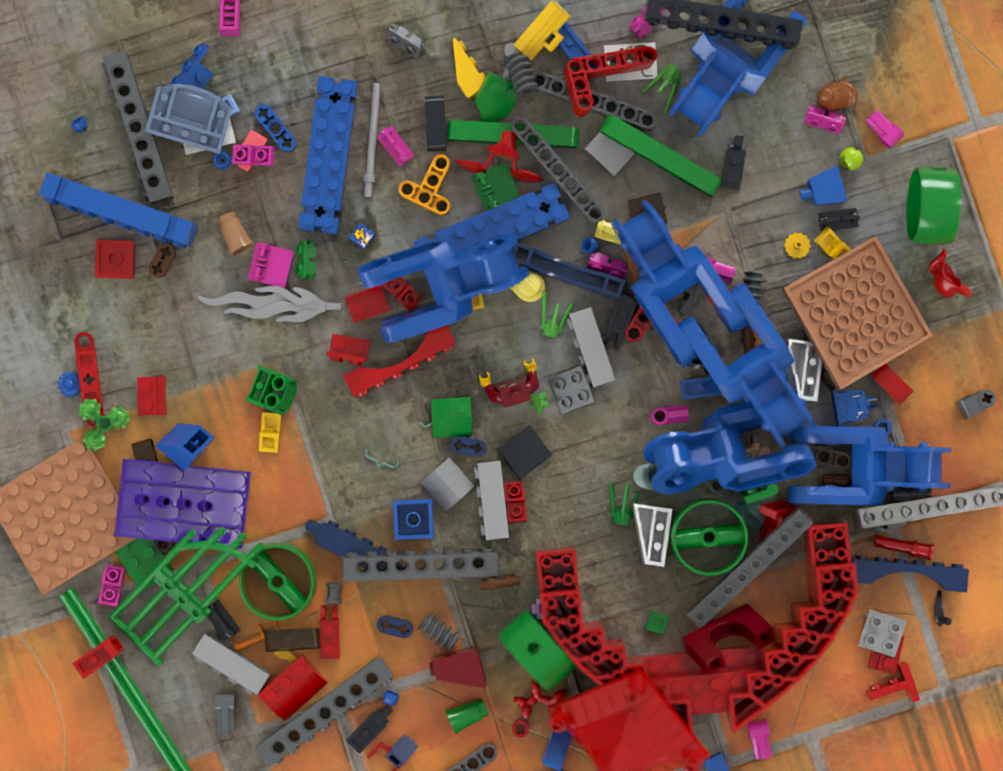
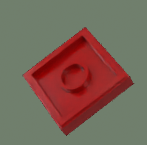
M96 239L95 278L134 279L136 241Z

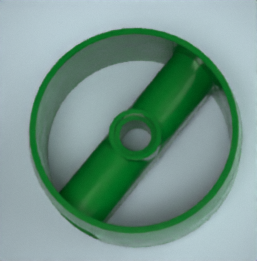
M916 167L912 171L907 192L906 227L908 238L911 242L919 244H951L957 234L961 212L959 173L956 169L948 167Z
M702 498L689 502L677 512L670 526L669 542L673 555L683 567L698 575L717 576L730 571L741 561L748 545V531L744 519L730 504L713 498ZM704 503H717L726 507L738 521V524L677 529L679 521L687 511ZM706 532H712L713 539L711 542L704 541L703 537ZM740 544L733 559L723 567L715 570H699L687 565L677 550Z
M284 542L266 544L263 550L253 559L258 563L254 569L292 613L272 614L259 608L249 596L246 587V573L249 566L239 574V591L245 605L257 616L271 621L288 620L303 612L312 602L318 584L317 571L311 558L299 547ZM284 548L290 550L306 563L311 576V590L308 599L265 549ZM275 576L283 579L282 586L278 587L274 584Z
M528 609L516 616L498 635L517 661L547 691L556 687L577 666L556 642L547 628Z

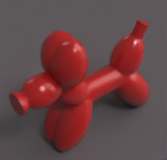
M533 679L531 682V692L533 695H530L527 699L521 696H514L513 702L522 707V717L527 719L532 712L531 706L539 701L548 705L549 711L552 704L564 699L566 691L559 690L551 698L541 694L540 684Z

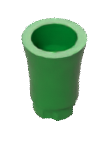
M482 698L445 710L455 735L470 725L483 720L482 718L489 716Z

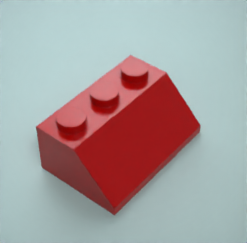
M302 654L269 683L258 696L270 710L286 721L322 689L328 681Z

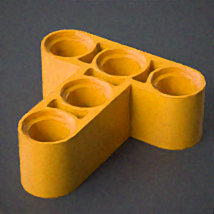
M443 154L435 156L421 186L408 180L401 182L398 188L401 197L438 216H446L451 209L450 202L437 193L450 169L448 157ZM438 160H445L447 162L446 167L443 169L436 166ZM430 177L438 178L437 185L430 186L428 184ZM404 186H411L413 188L412 193L409 195L403 194L402 189ZM428 194L430 196L429 202H420V196ZM440 202L447 204V209L443 212L438 211L436 208Z

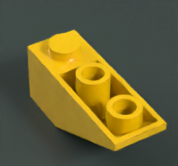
M454 38L453 47L457 84L469 101L476 96L486 76L483 72L479 73L475 67L478 65L472 56L468 57L465 53L467 49L461 40L458 42Z

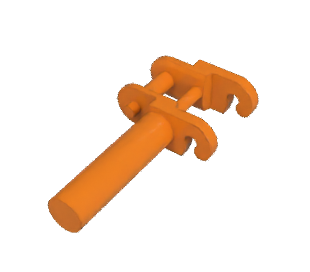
M273 621L276 627L275 630H281L278 622ZM261 624L258 625L260 634L234 644L236 651L263 641L265 635Z

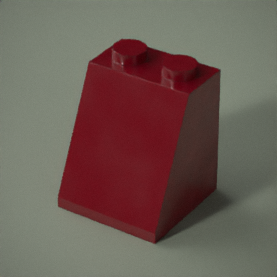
M477 645L449 652L448 654L434 656L429 664L431 675H435L436 680L479 688L487 687Z

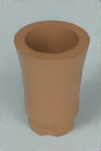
M235 212L226 213L219 217L218 222L230 256L239 255L254 246L253 241L246 233Z

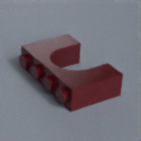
M748 604L682 637L685 652L709 676L726 667L723 653L715 646L719 640L728 636H742L747 638L757 649H761L775 641L772 626Z

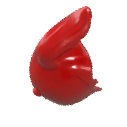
M943 248L942 252L930 262L928 267L930 273L934 276L933 284L937 293L946 298H950L957 293L969 298L971 290L961 284V280L955 277L952 268L945 263L947 252Z

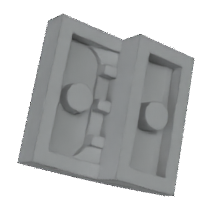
M600 132L584 148L613 176L635 154Z

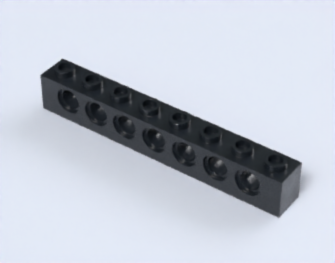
M647 0L644 22H648L651 26L667 25L669 29L684 28L691 33L702 31L709 36L725 35L724 37L727 39L742 38L745 42L749 43L759 41L763 42V45L766 46L782 45L784 49H793V47L796 48L798 46L803 20L689 0ZM660 10H668L670 16H663ZM680 13H687L689 19H682L680 17ZM699 16L707 17L708 23H702L699 20ZM724 19L727 22V26L719 25L718 20ZM737 23H744L746 25V29H739ZM756 27H764L765 33L758 32ZM776 29H781L784 32V36H778Z

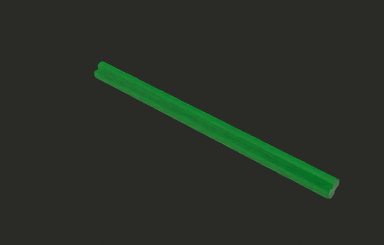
M74 587L59 596L92 649L106 640V637ZM116 656L103 665L171 771H191L119 657Z

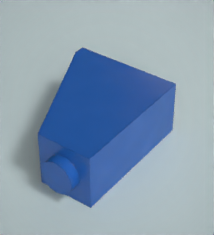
M567 730L563 732L551 731L541 757L543 765L558 771L561 770L572 739Z

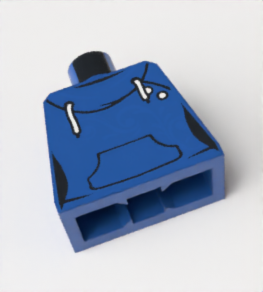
M864 390L830 391L835 422L838 427L869 417L868 409L878 407L876 396L866 398Z

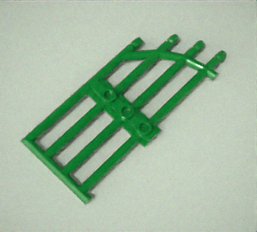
M224 527L218 528L207 541L190 542V539H193L196 531L192 529L188 531L186 536L172 548L108 618L159 667L164 662L160 656L194 621L200 624L212 612L208 606L247 566L253 569L258 564L253 559L263 550L265 545L262 542L258 543L246 555L237 549L247 537L244 532L239 534L237 539L230 545L217 542L219 537L226 531ZM198 549L176 574L167 567L180 551ZM209 549L222 551L217 559L189 588L181 581V578ZM230 555L241 560L203 601L194 594ZM154 580L161 589L126 625L119 616ZM168 594L175 603L140 638L133 629ZM182 608L189 616L154 652L146 643Z

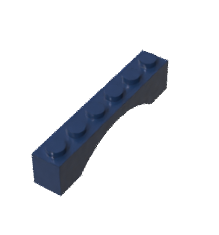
M518 242L512 253L517 266L527 267L528 270L616 301L620 298L625 283L624 279L571 264Z
M856 555V558H851V562L856 565L857 583L872 584L879 578L889 574L913 572L929 577L944 590L967 592L969 569L963 568V564L952 563L951 567H946L942 562H932V565H925V561L913 560L912 564L906 563V559L894 558V562L887 561L885 557H875V560H867L868 556Z

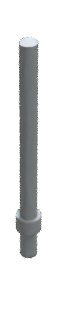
M373 83L367 166L363 182H365L364 197L372 198L373 183H375L374 162L380 83Z

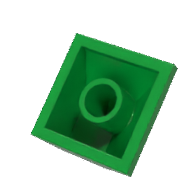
M470 397L431 400L433 438L472 436Z

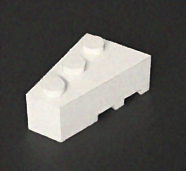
M783 339L795 359L793 364L786 370L789 376L787 378L789 384L799 398H804L806 401H817L822 368L820 357L811 342Z
M632 503L642 563L664 567L672 509Z

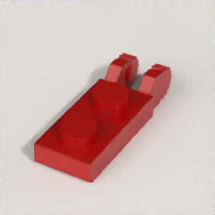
M321 605L320 657L321 659H340L338 606L333 605L332 607L333 620H326L327 609L325 605Z

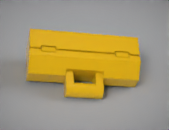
M551 1L513 45L524 55L529 56L530 60H534L544 47L552 52L564 39V36L558 31L571 16L556 1ZM554 34V39L548 43L547 40Z

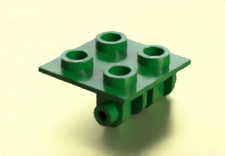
M506 163L487 170L486 173L482 171L477 173L476 176L471 177L485 211L521 197Z

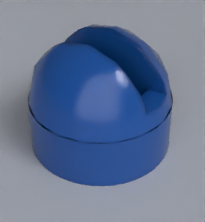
M81 116L75 119L71 126L76 132L83 133L81 129L87 130L88 123Z
M585 238L582 242L583 251L585 253L596 252L598 250L597 240Z
M386 690L383 697L384 703L388 706H393L398 702L400 695Z

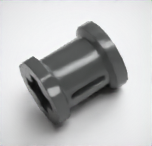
M327 582L328 592L325 602L342 603L340 597L343 584Z

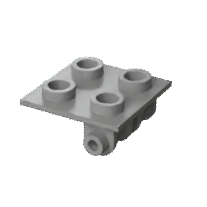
M870 609L864 618L866 622L858 646L895 658L907 621Z

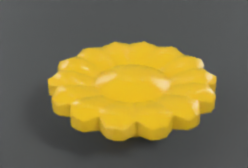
M802 233L790 234L785 240V252L794 259H801L810 251V240Z

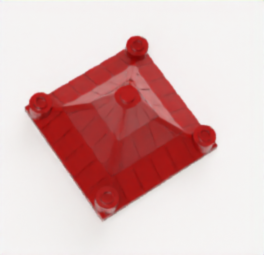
M643 670L552 704L549 708L551 716L548 720V726L555 732L567 730L589 758L594 761L598 771H673L682 767L685 771H700L703 761L708 760L710 756L707 749Z

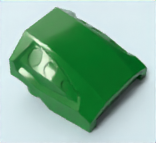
M258 365L259 370L245 401L284 415L291 407L296 394L297 380Z

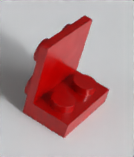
M332 334L330 350L326 355L330 357L331 361L343 363V359L349 360V364L362 366V363H367L371 341Z

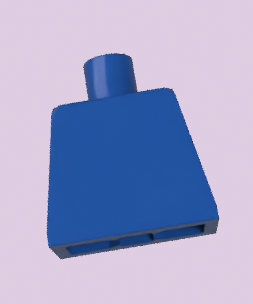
M838 166L808 179V188L799 190L801 201L812 199L814 206L842 204L848 201Z

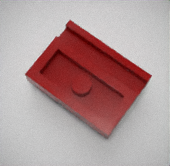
M381 285L345 297L354 324L390 311Z
M166 376L137 377L138 416L167 415Z
M904 636L901 637L895 658L871 650L867 667L896 674Z

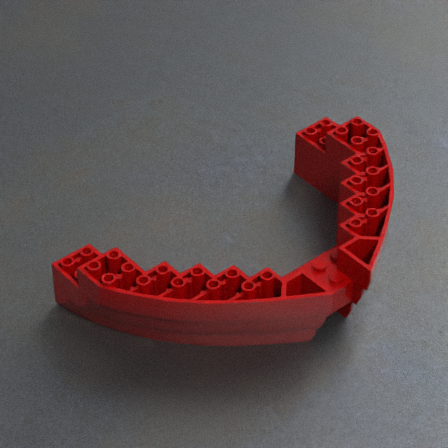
M841 521L815 523L803 533L809 601L790 603L792 622L773 624L775 643H770L761 649H757L754 645L718 648L723 653L726 667L710 676L686 652L626 657L625 645L621 638L604 640V629L600 621L583 623L574 547L536 550L543 623L574 663L600 686L643 670L692 732L691 715L726 712L731 731L735 733L774 704L813 668L832 644L851 611L858 594L856 565L851 562L848 523Z

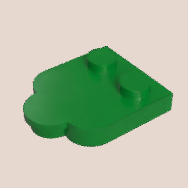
M488 71L474 99L475 105L480 110L479 116L483 122H494L497 118H506L518 99L512 82Z

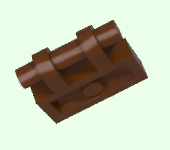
M511 573L503 575L504 578L496 579V576L485 577V581L481 582L482 591L494 590L496 588L520 585L519 576Z

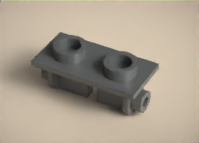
M393 24L391 28L389 27L386 39L391 44L403 49L408 55L418 59L420 51L426 46L423 43L424 40L414 34L407 38L406 36L409 34V31L399 24Z

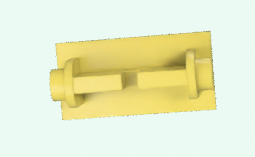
M605 220L598 222L594 237L620 245L621 242L612 229L611 223L605 222Z

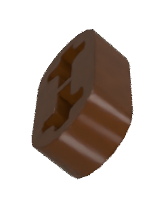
M162 244L158 248L149 265V273L153 277L162 278L168 272L176 256V250L172 245ZM169 247L171 255H167L165 259L162 260V258L164 257V253L162 252V250H167ZM160 262H163L160 267L163 270L162 273L158 272L156 275L153 269L154 266L158 267Z

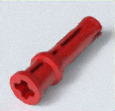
M875 535L874 547L909 553L911 557L920 556L927 558V560H931L933 556L934 544L932 543L928 545L918 543L917 540L909 542Z

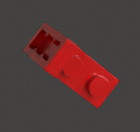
M781 499L761 505L759 512L766 516L758 544L785 520L797 506Z
M113 635L72 664L84 679L120 655L125 649L116 635Z
M905 661L898 663L901 679L894 677L889 679L886 684L876 683L871 685L870 689L866 690L868 698L874 700L906 689L910 701H919L920 697L908 663Z

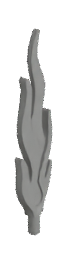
M279 286L255 288L257 292L273 293L267 296H255L239 291L228 293L216 299L198 296L200 301L213 306L236 302L250 305L253 308L231 307L224 310V314L236 313L253 319L268 318L285 311L297 312L294 315L281 316L276 319V322H303L321 312H326V310L341 311V303H328L326 300H322L312 292L300 287H294L293 290L302 297Z

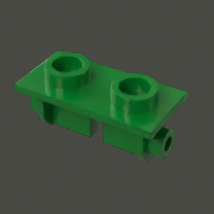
M300 240L299 244H297L296 254L298 255V263L296 264V274H298V279H314V275H316V262H309V258H316L317 245L313 240Z

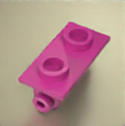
M646 4L643 7V12L631 22L632 26L628 29L629 31L637 32L635 35L640 39L646 37L653 28L648 22H644Z
M814 105L813 107H808L804 123L826 129L832 133H841L846 119L842 117V114L829 111L828 116H824L825 109Z
M392 126L388 129L385 128L377 136V139L399 167L415 156Z
M598 252L592 253L587 266L588 269L624 279L628 268L624 261L612 258L611 263H608L609 256Z

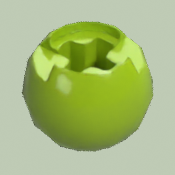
M854 147L845 148L839 156L842 166L844 168L847 167L851 171L858 169L864 161L862 153Z

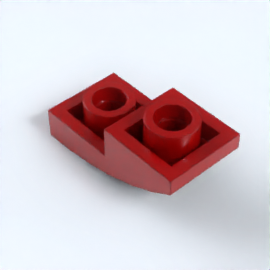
M402 277L382 284L408 311H411L423 298Z
M887 364L879 367L871 375L900 405L914 392Z
M523 481L504 483L508 524L527 522Z

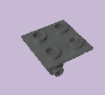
M582 366L548 379L562 414L595 402Z

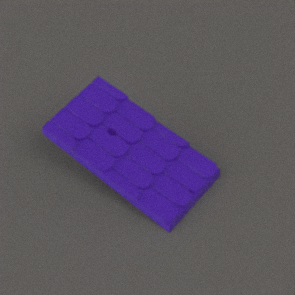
M123 459L114 536L179 542L186 536L188 531L193 529L196 531L193 539H190V542L207 541L218 528L224 527L226 531L219 537L217 542L230 545L245 529L251 472L190 466L184 471L177 464ZM242 542L241 545L238 547V549H242V547H243V542Z

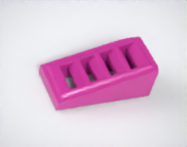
M220 0L219 32L223 37L240 36V0ZM225 3H235V6H225ZM225 11H235V13H225ZM225 19H234V21H225Z

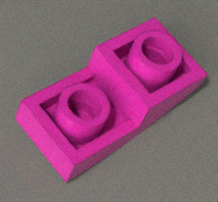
M233 145L232 164L274 166L275 147Z
M106 564L101 582L102 588L98 600L99 604L118 607L125 568Z

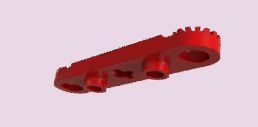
M81 332L74 338L82 403H84L85 399H96L97 403L101 405L100 416H105L95 341L90 333ZM83 336L89 339V345L86 347H82L79 344V340ZM88 374H90L91 377H94V381H91V385H89L88 382H85V378H88ZM90 419L85 420L89 426L96 427V423H93Z

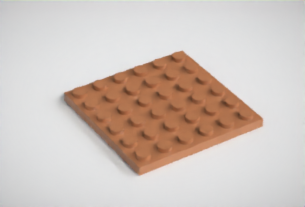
M877 236L781 289L838 391L933 336Z
M85 437L80 438L0 488V523L43 596L137 539L114 536L119 493L92 449L88 450L86 448V444L83 442Z

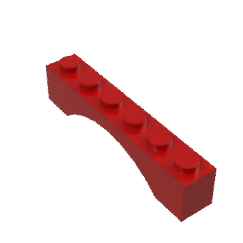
M446 325L428 331L420 347L403 362L381 369L358 367L343 375L352 395H358L360 398L369 393L368 389L374 386L378 389L385 385V380L391 377L393 380L403 375L402 371L408 368L412 371L420 367L419 363L426 359L429 362L437 358L436 354L443 350L446 353L454 349L453 345L456 342Z

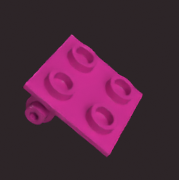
M257 242L248 279L285 288L294 251Z

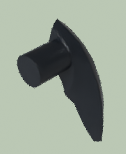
M693 359L686 366L695 369L701 368L706 374H709L700 359Z
M938 590L934 606V616L936 623L941 627L942 624L950 625L952 620L951 618L944 617L941 590Z

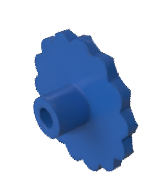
M67 371V373L64 372L59 377L58 389L61 390V394H64L66 397L78 396L81 392L79 375L74 371Z

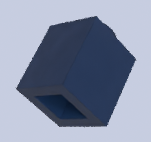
M403 734L386 753L385 757L399 769L407 762L418 746L412 738Z

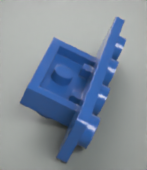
M201 43L194 48L192 57L184 62L181 67L182 71L172 79L170 85L186 84L204 89L214 73L199 63L210 48L207 44Z

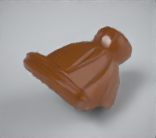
M843 77L839 82H831L824 85L816 95L817 103L825 110L839 111L845 107L853 106L857 102L859 97L858 90L846 82V77Z

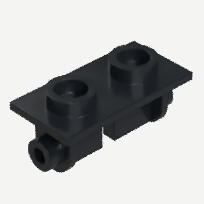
M856 208L818 213L821 232L826 227L831 230L859 227L858 220H860V216Z
M219 599L208 606L212 612L207 617L224 641L241 630Z

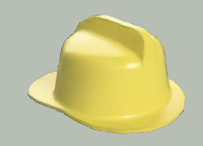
M528 270L529 275L524 281L509 288L523 301L534 302L542 297L545 283L538 273Z

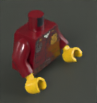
M532 358V363L527 364L526 360L523 362L528 372L527 374L493 385L491 384L489 372H486L487 378H481V375H479L480 385L485 387L484 389L492 403L501 404L506 408L531 400L532 394L539 388L536 372L537 365L534 358Z

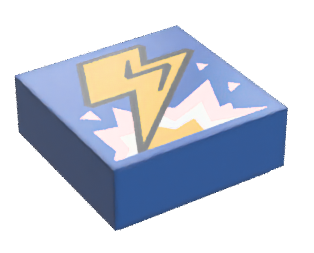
M359 223L349 239L363 249H366L376 234Z

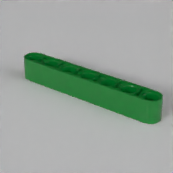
M611 114L607 116L599 131L606 137L709 197L713 198L722 182L719 177Z
M448 120L447 141L497 144V142H500L503 131H514L512 123ZM515 124V127L522 130L526 127V124ZM533 125L551 147L578 148L579 128ZM530 135L527 139L530 144H536L539 140L536 135ZM517 136L515 145L526 146Z

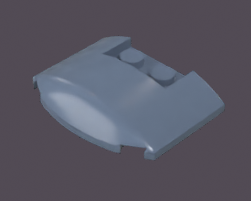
M186 84L159 86L155 93L145 132L220 154L232 108L228 107L217 95L200 87Z

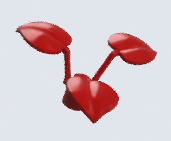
M503 131L500 142H497V145L488 147L491 155L484 164L475 161L455 160V163L465 170L473 173L482 171L486 173L487 166L494 155L512 160L513 171L510 172V175L521 182L538 183L545 179L533 172L517 169L516 160L520 158L516 152L517 147H515L517 135L511 131Z

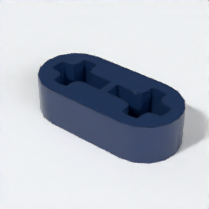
M455 437L450 443L452 451L457 454L477 457L482 456L486 452V444L479 439ZM460 439L462 444H468V446L458 451L453 444ZM479 442L480 446L483 447V451L481 450L477 454L474 449H469V446L476 445Z
M381 616L377 622V628L380 632L400 638L409 637L413 631V626L409 621L393 616ZM388 619V623L393 624L394 628L387 627V629H383V625L380 622ZM404 624H407V628L410 631H406L405 634H402V630L396 628V626L402 627Z

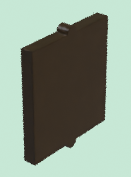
M660 192L628 200L631 212L629 216L631 218L643 212L640 203L647 200L664 220V224L668 223L665 214L666 206L663 205Z

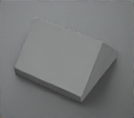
M450 457L421 482L445 511L451 508L474 487L473 483Z

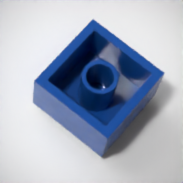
M433 499L393 501L395 540L434 538Z

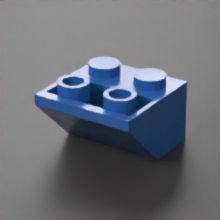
M178 423L156 444V447L186 471L207 450L214 437L200 425Z

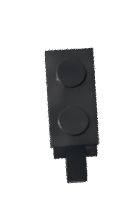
M736 135L734 144H729L726 151L720 187L740 190L746 157V147L742 146L744 136Z
M388 705L381 712L376 709L346 741L360 754L386 727V724L389 722L387 717L393 710Z

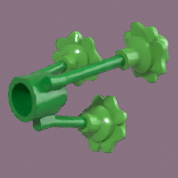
M85 399L84 403L79 404L80 411L78 414L83 416V420L90 419L94 421L97 419L96 427L99 430L97 431L93 428L91 431L85 432V438H83L86 448L88 450L92 449L94 452L105 446L106 437L103 436L104 431L110 430L112 426L117 430L120 427L125 428L131 420L128 416L129 411L124 410L121 406L117 407V409L113 407L107 416H100L101 405L97 403L96 399Z

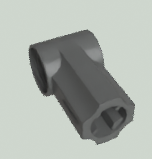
M216 694L215 711H217L218 732H234L236 694Z

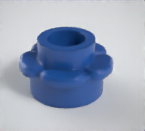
M220 151V154L216 153L213 157L214 166L217 169H228L232 163L231 156L225 151Z

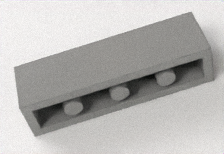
M589 307L569 314V319H566L570 330H574L576 337H573V342L576 348H580L582 355H579V360L582 367L586 366L588 373L585 376L588 384H591L593 388L614 381L615 378L592 308Z
M501 461L477 463L478 467H474L475 479H479L480 486L476 487L477 498L482 500V505L478 506L479 516L484 517V524L481 525V534L486 536V540L509 538Z
M207 632L203 635L192 653L196 661L201 664L206 662L212 666V671L217 674H225L228 676V681L235 685L239 683L244 686L243 690L251 695L254 693L258 695L271 675V672Z

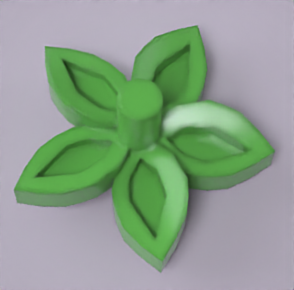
M542 392L540 395L532 394V399L535 402L529 408H537L538 414L541 415L543 407L550 405L545 401L547 399L546 392Z

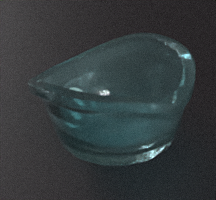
M759 500L749 504L739 501L736 510L740 513L746 527L749 529H759L764 524L763 521L766 515L759 512L761 505H763Z

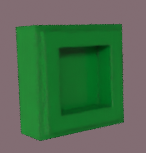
M650 611L645 630L664 636L669 617Z

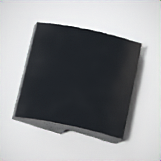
M530 425L497 449L519 480L552 456Z

